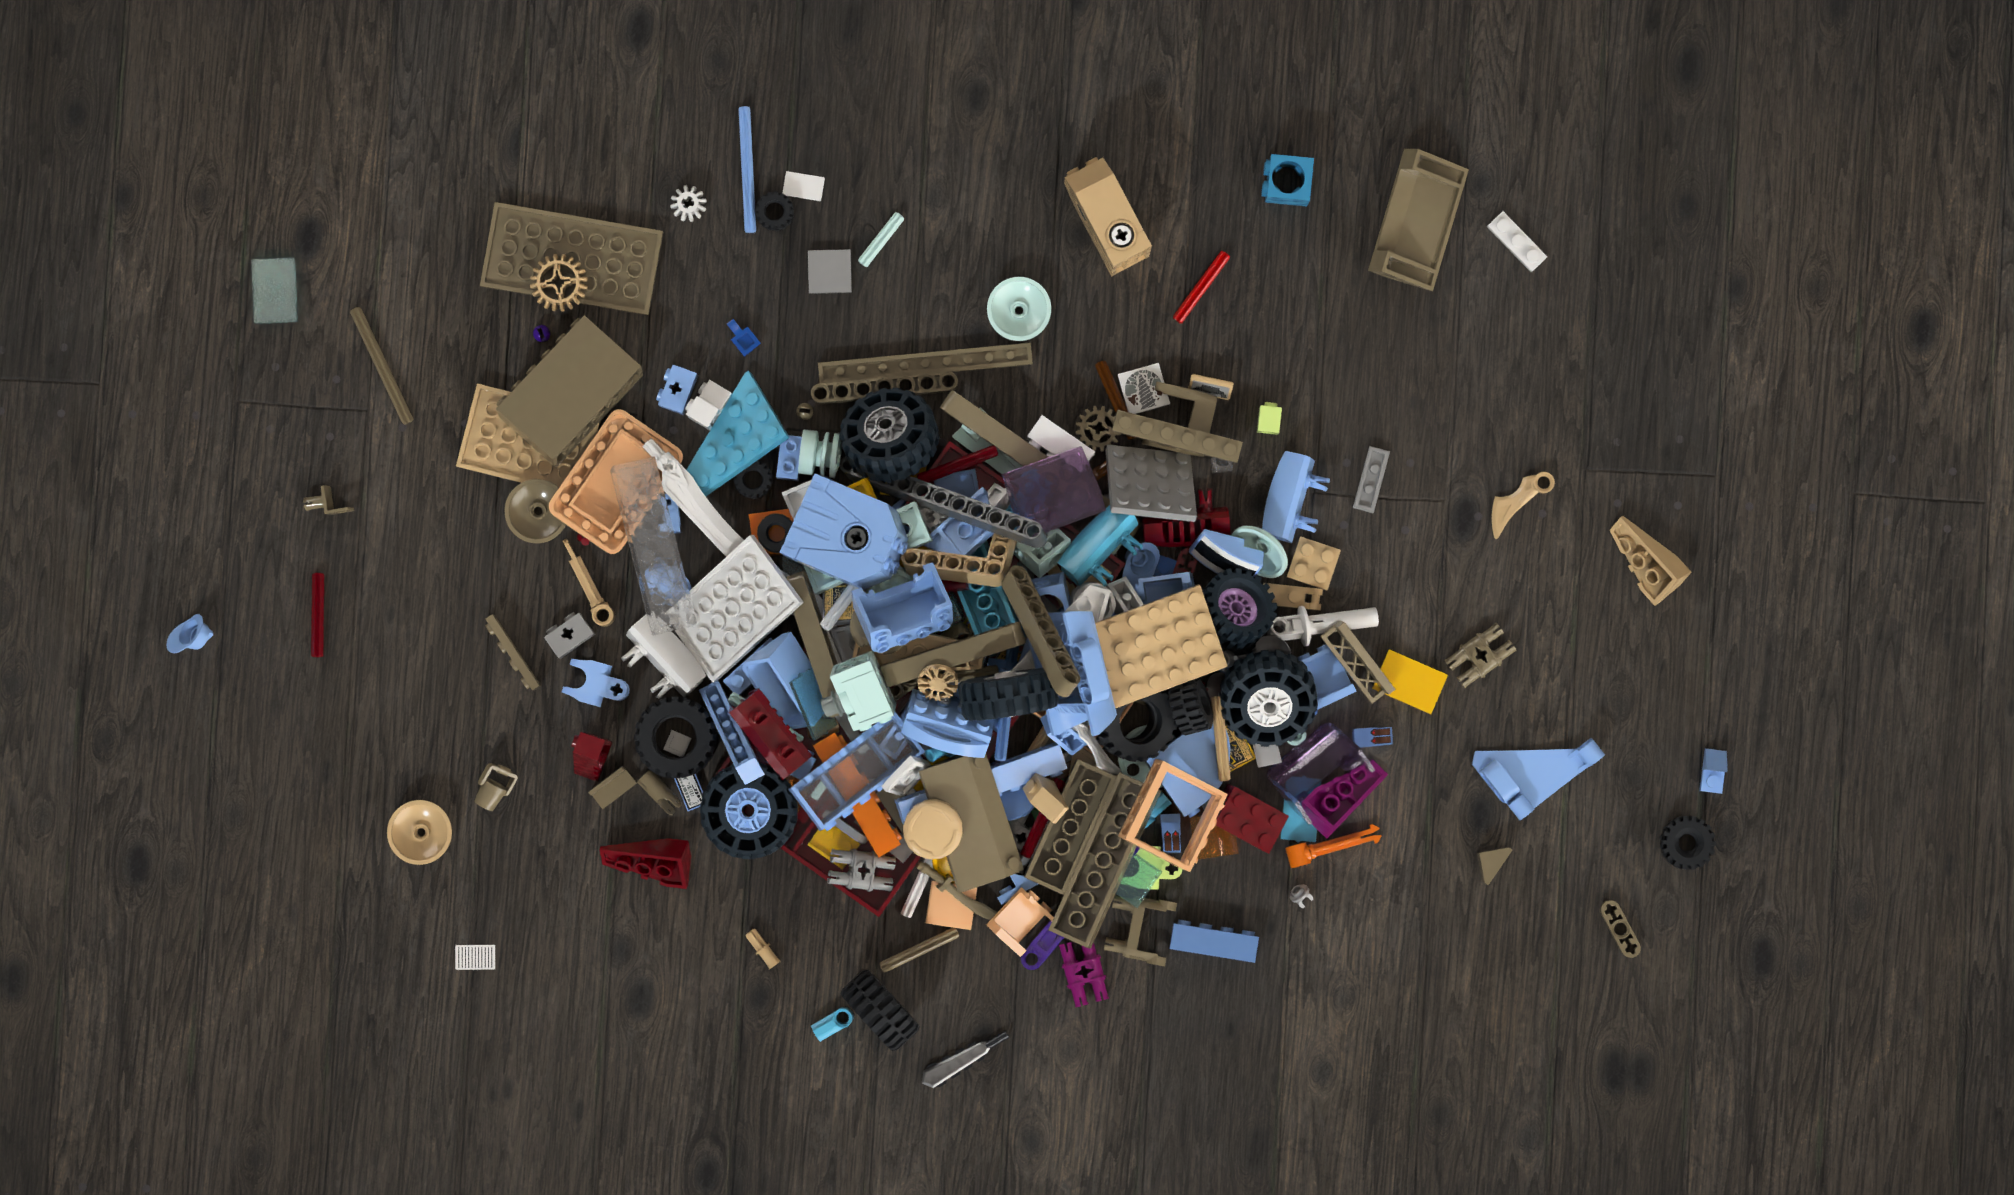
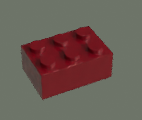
M1227 784L1223 791L1228 794L1223 803L1225 806L1219 811L1215 826L1269 854L1289 816L1239 788Z

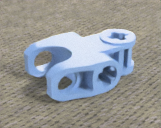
M571 658L570 665L582 669L585 672L586 681L582 687L577 689L563 686L562 693L570 695L580 702L601 707L603 697L616 701H622L628 697L629 685L623 680L610 677L612 666L593 660ZM620 684V688L623 689V692L618 693L617 696H615L616 692L613 691V687H618V685Z

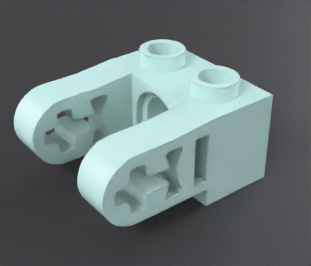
M1036 513L1032 520L1040 523L1047 534L1046 544L1040 548H1034L1017 542L1014 555L1038 578H1041L1058 564L1061 556L1071 544V539L1059 528H1054L1045 518Z

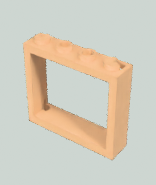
M1155 759L1118 837L1182 870L1191 872L1194 863L1197 864L1198 855L1201 849L1207 844V836L1210 830L1217 823L1218 813L1224 808L1225 805L1223 803L1228 794L1165 761ZM1167 772L1211 794L1208 804L1180 860L1135 838Z

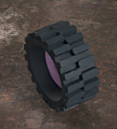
M1230 568L1226 569L1223 573H1218L1202 590L1220 645L1226 643L1225 648L1230 650L1234 646H1236V650L1251 647L1272 627L1273 621L1277 616V613H1274L1277 609V603H1272V600L1275 598L1274 593L1267 592L1270 586L1267 583L1262 585L1260 583L1262 578L1258 575L1255 578L1251 577V571L1247 570L1242 574L1241 568H1236L1233 572Z

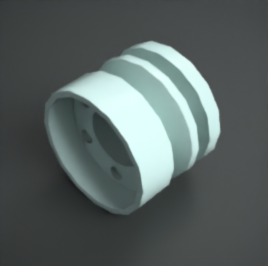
M804 429L800 447L798 474L813 475L815 467L818 466L820 467V475L822 477L825 476L826 468H830L829 478H835L840 466L842 452L840 434L834 433L832 443L829 442V432L825 433L823 441H819L818 431Z

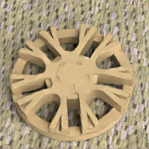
M941 664L930 665L919 673L918 689L926 698L941 701V699L950 698L956 693L958 689V676L948 666ZM938 670H945V673H938ZM925 674V675L928 676L930 679H925V678H922V677H923V675Z

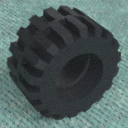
M1199 678L1169 688L1168 695L1171 713L1178 729L1183 735L1186 736L1212 728L1213 711L1206 687Z

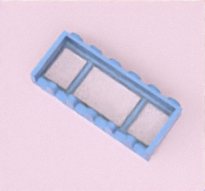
M896 712L890 721L882 724L880 722L875 723L871 728L864 731L788 789L819 831L824 828L826 831L830 830L837 824L835 820L841 815L843 818L850 815L854 811L852 807L858 802L863 805L872 798L869 795L874 790L880 792L883 789L881 786L910 755L923 759L921 755L925 751L921 745L901 733L903 721Z

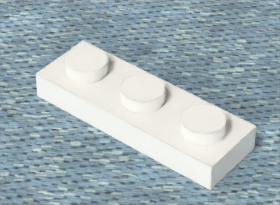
M1504 211L1487 226L1530 272L1547 258L1539 247Z

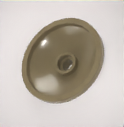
M532 479L520 483L511 491L505 503V519L510 530L518 538L529 543H544L556 538L564 530L566 524L554 517L548 509L550 500L559 489L558 486L547 480ZM536 507L542 508V513L540 515H537L535 513Z

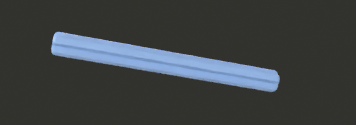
M742 106L739 107L744 229L746 233L756 232L751 112L750 107Z

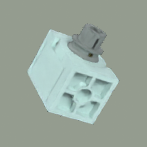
M869 651L833 666L830 679L836 691L831 690L830 696L820 699L822 709L827 717L837 713L843 716V713H846L853 731L860 730V732L871 728V724L877 722L882 724L892 719L897 704L890 688L886 686L874 651Z

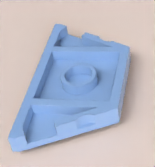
M983 487L971 497L990 505L988 493ZM948 517L930 534L933 541L924 546L938 552L970 556L994 533Z

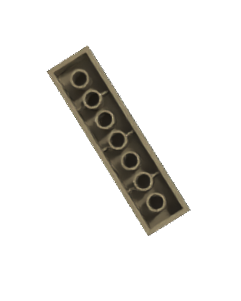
M1119 772L1049 927V931L1091 949L1137 847L1118 837L1142 788L1143 782ZM1160 790L1157 791L1135 837L1139 840L1160 796Z

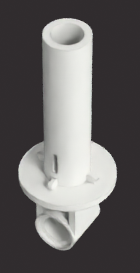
M1299 606L1297 615L1276 617L1273 621L1274 624L1267 631V635L1279 637L1284 641L1301 639L1303 646H1309L1312 638L1311 635L1325 633L1338 621L1345 622L1350 630L1377 627L1379 624L1378 612L1373 607L1308 616L1305 607ZM1279 626L1283 629V632L1278 633L1273 627Z

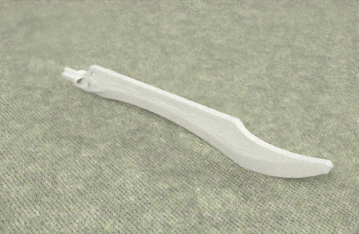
M652 438L645 442L642 447L656 461L655 466L662 471L660 487L727 557L744 539L721 517L701 491L691 474L670 452L665 453ZM780 569V571L783 573L785 577L789 576V574L785 573ZM814 593L823 619V600ZM837 625L833 626L831 630L838 628ZM827 631L837 663L839 664L841 659L829 633L830 631Z

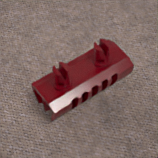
M1207 488L1206 499H1204L1202 489H1199L1200 508L1196 509L1197 517L1195 522L1142 516L1143 539L1145 542L1156 546L1183 547L1191 546L1204 529L1230 535L1228 508H1214L1212 506V489Z
M757 688L748 693V698L745 700L741 699V703L738 706H732L728 713L783 780L803 765L812 755L804 744L796 739V734L791 733L789 725L784 724V719L776 714L777 710L769 705L770 701Z

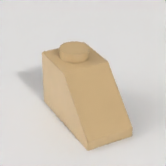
M1035 773L1022 788L1029 802L1054 824L1069 809L1055 782Z

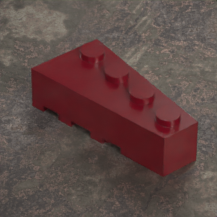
M580 732L579 735H575L571 745L574 748V773L598 782L612 741L586 732Z

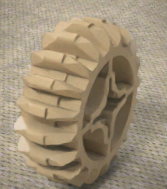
M553 254L554 261H551L546 256L547 264L544 265L543 262L539 261L538 264L542 267L541 270L533 269L538 276L530 277L531 280L536 281V283L530 285V288L538 289L532 295L534 297L540 296L537 300L539 304L546 301L544 308L548 309L552 304V311L556 312L558 305H560V310L564 312L566 304L569 309H573L572 301L577 305L580 304V301L577 299L578 295L581 298L585 297V294L580 292V290L588 289V286L582 284V282H587L588 278L581 277V275L586 273L585 269L577 270L581 266L580 262L572 265L574 262L573 257H570L566 262L565 254H562L561 260H558L557 254ZM560 266L571 269L576 277H564ZM554 267L552 278L542 282L546 272ZM558 276L562 281H566L564 285L562 284L560 290L554 284ZM576 284L573 293L564 298L566 288ZM543 288L555 289L558 300L546 296Z

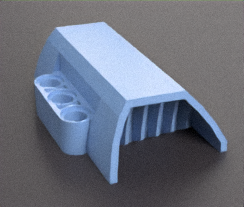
M1067 611L1048 613L1081 678L1069 697L1058 695L1059 701L1057 706L1046 710L1051 735H1059L1087 720L1091 735H1099L1112 723L1117 713L1093 612ZM1029 641L1035 669L1043 668Z

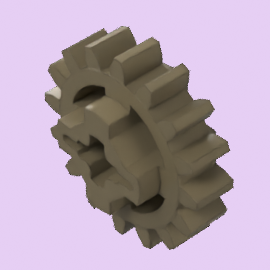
M1093 406L1092 412L1085 409L1086 416H1079L1082 422H1076V426L1080 427V430H1077L1075 433L1082 436L1079 441H1085V445L1088 447L1092 446L1094 451L1096 448H1100L1101 452H1104V446L1111 445V442L1117 443L1118 440L1115 436H1120L1121 433L1113 432L1112 428L1107 426L1104 421L1105 417H1107L1113 426L1116 417L1111 416L1113 410L1110 409L1108 412H1105V406H1102L1101 410H1097V407ZM1098 415L1097 419L1092 423L1086 422L1090 417ZM1097 424H1102L1101 428L1105 429L1106 431H1101L1100 434H1095L1096 430L1092 429L1091 427H1096ZM1084 430L1090 432L1093 437L1092 441L1086 437ZM1105 435L1111 436L1107 441L1099 443L1100 439Z

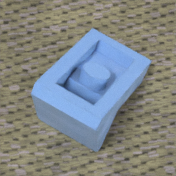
M1705 748L1700 791L1722 794L1724 775L1727 772V751Z
M1013 874L1010 877L1016 887L1012 888L1010 885L999 891L1001 895L997 898L1002 905L1008 902L1021 887L1027 891L1038 885V883L1024 878L1022 875Z

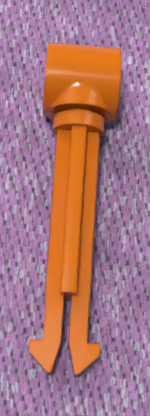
M1371 824L1369 825L1370 829L1313 845H1307L1306 842L1286 847L1285 850L1290 867L1296 868L1312 863L1311 859H1315L1318 856L1369 841H1374V844H1376L1382 835H1372L1361 838V836L1374 833L1380 828Z

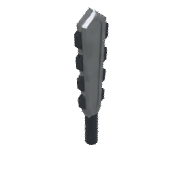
M1003 1031L986 1042H973L969 1044L968 1049L961 1048L955 1052L954 1056L947 1055L941 1059L940 1063L934 1062L928 1065L927 1069L923 1071L922 1084L932 1088L941 1087L946 1084L948 1078L953 1079L960 1075V1070L969 1069L974 1061L980 1062L985 1058V1054L988 1053L989 1049L1009 1038L1007 1032Z

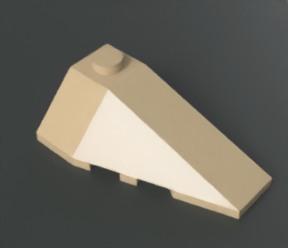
M1621 516L1610 529L1620 552L1626 555L1630 563L1628 566L1630 571H1634L1639 581L1638 586L1654 606L1679 587L1690 575L1691 571L1674 553L1624 516Z

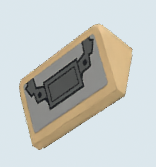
M1193 374L1191 375L1188 389L1229 400L1234 383Z

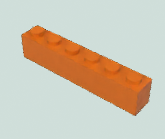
M833 733L813 745L824 763L845 747L847 743L842 734L837 736L836 733ZM853 753L828 771L845 802L870 783L865 773H859L856 765L859 763ZM874 790L869 794L872 798L863 805L858 802L852 807L854 809L852 813L879 858L900 846L899 840L903 838L897 828L892 829L889 821L892 819L886 809H880L877 804L880 802V799Z

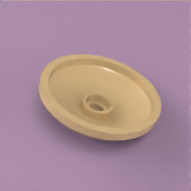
M415 800L407 802L400 806L389 820L387 827L388 842L393 852L405 862L416 865L434 862L446 852L452 839L450 819L441 807L430 801ZM420 828L425 830L424 836H419L418 830Z

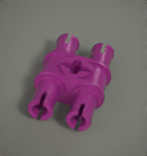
M1072 941L1066 943L1068 952H1066L1064 943L1058 945L1064 962L1062 969L1064 968L1068 983L1066 986L1068 989H1071L1075 1008L1081 1006L1079 997H1081L1083 1006L1089 1004L1083 987L1087 982L1089 984L1092 983L1096 1002L1102 1001L1100 992L1102 993L1103 1000L1109 999L1104 982L1106 975H1104L1100 961L1101 956L1097 954L1094 943L1091 949L1082 946L1085 957L1082 961L1076 960ZM1081 966H1084L1086 969H1093L1087 973L1085 978L1083 975H1075V973L1081 970Z

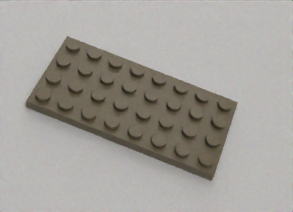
M495 202L480 286L532 295L538 289L530 288L531 284L536 283L530 277L538 276L533 271L534 268L541 270L542 267H540L538 262L541 261L545 265L547 264L546 256L551 261H554L553 254L558 255V260H561L562 254H565L566 262L570 257H573L574 262L572 265L580 262L581 266L577 270L585 269L586 271L581 277L588 278L587 282H582L583 285L588 286V289L580 290V292L585 294L584 298H581L579 295L577 296L580 304L649 316L664 232ZM560 266L564 277H576L571 269ZM554 267L546 272L542 282L552 278ZM558 276L556 281H554V284L557 285V287L560 290V287H562V284L564 285V282L566 281H562ZM576 284L566 288L564 298L573 293ZM543 288L546 296L558 300L555 289Z

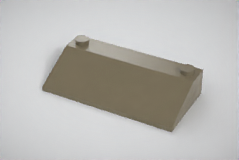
M1404 149L1368 271L1433 291L1469 169L1420 149Z
M986 754L984 758L955 755L918 771L927 799H938L949 803L957 810L962 820L963 834L960 843L951 854L946 856L958 893L1009 877L1024 870Z

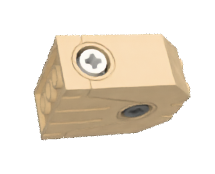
M1095 157L1086 162L1084 168L1079 170L1076 167L1068 171L1064 180L1065 187L1102 260H1104L1103 262L1111 277L1148 258L1152 245L1114 173L1104 158L1098 160Z

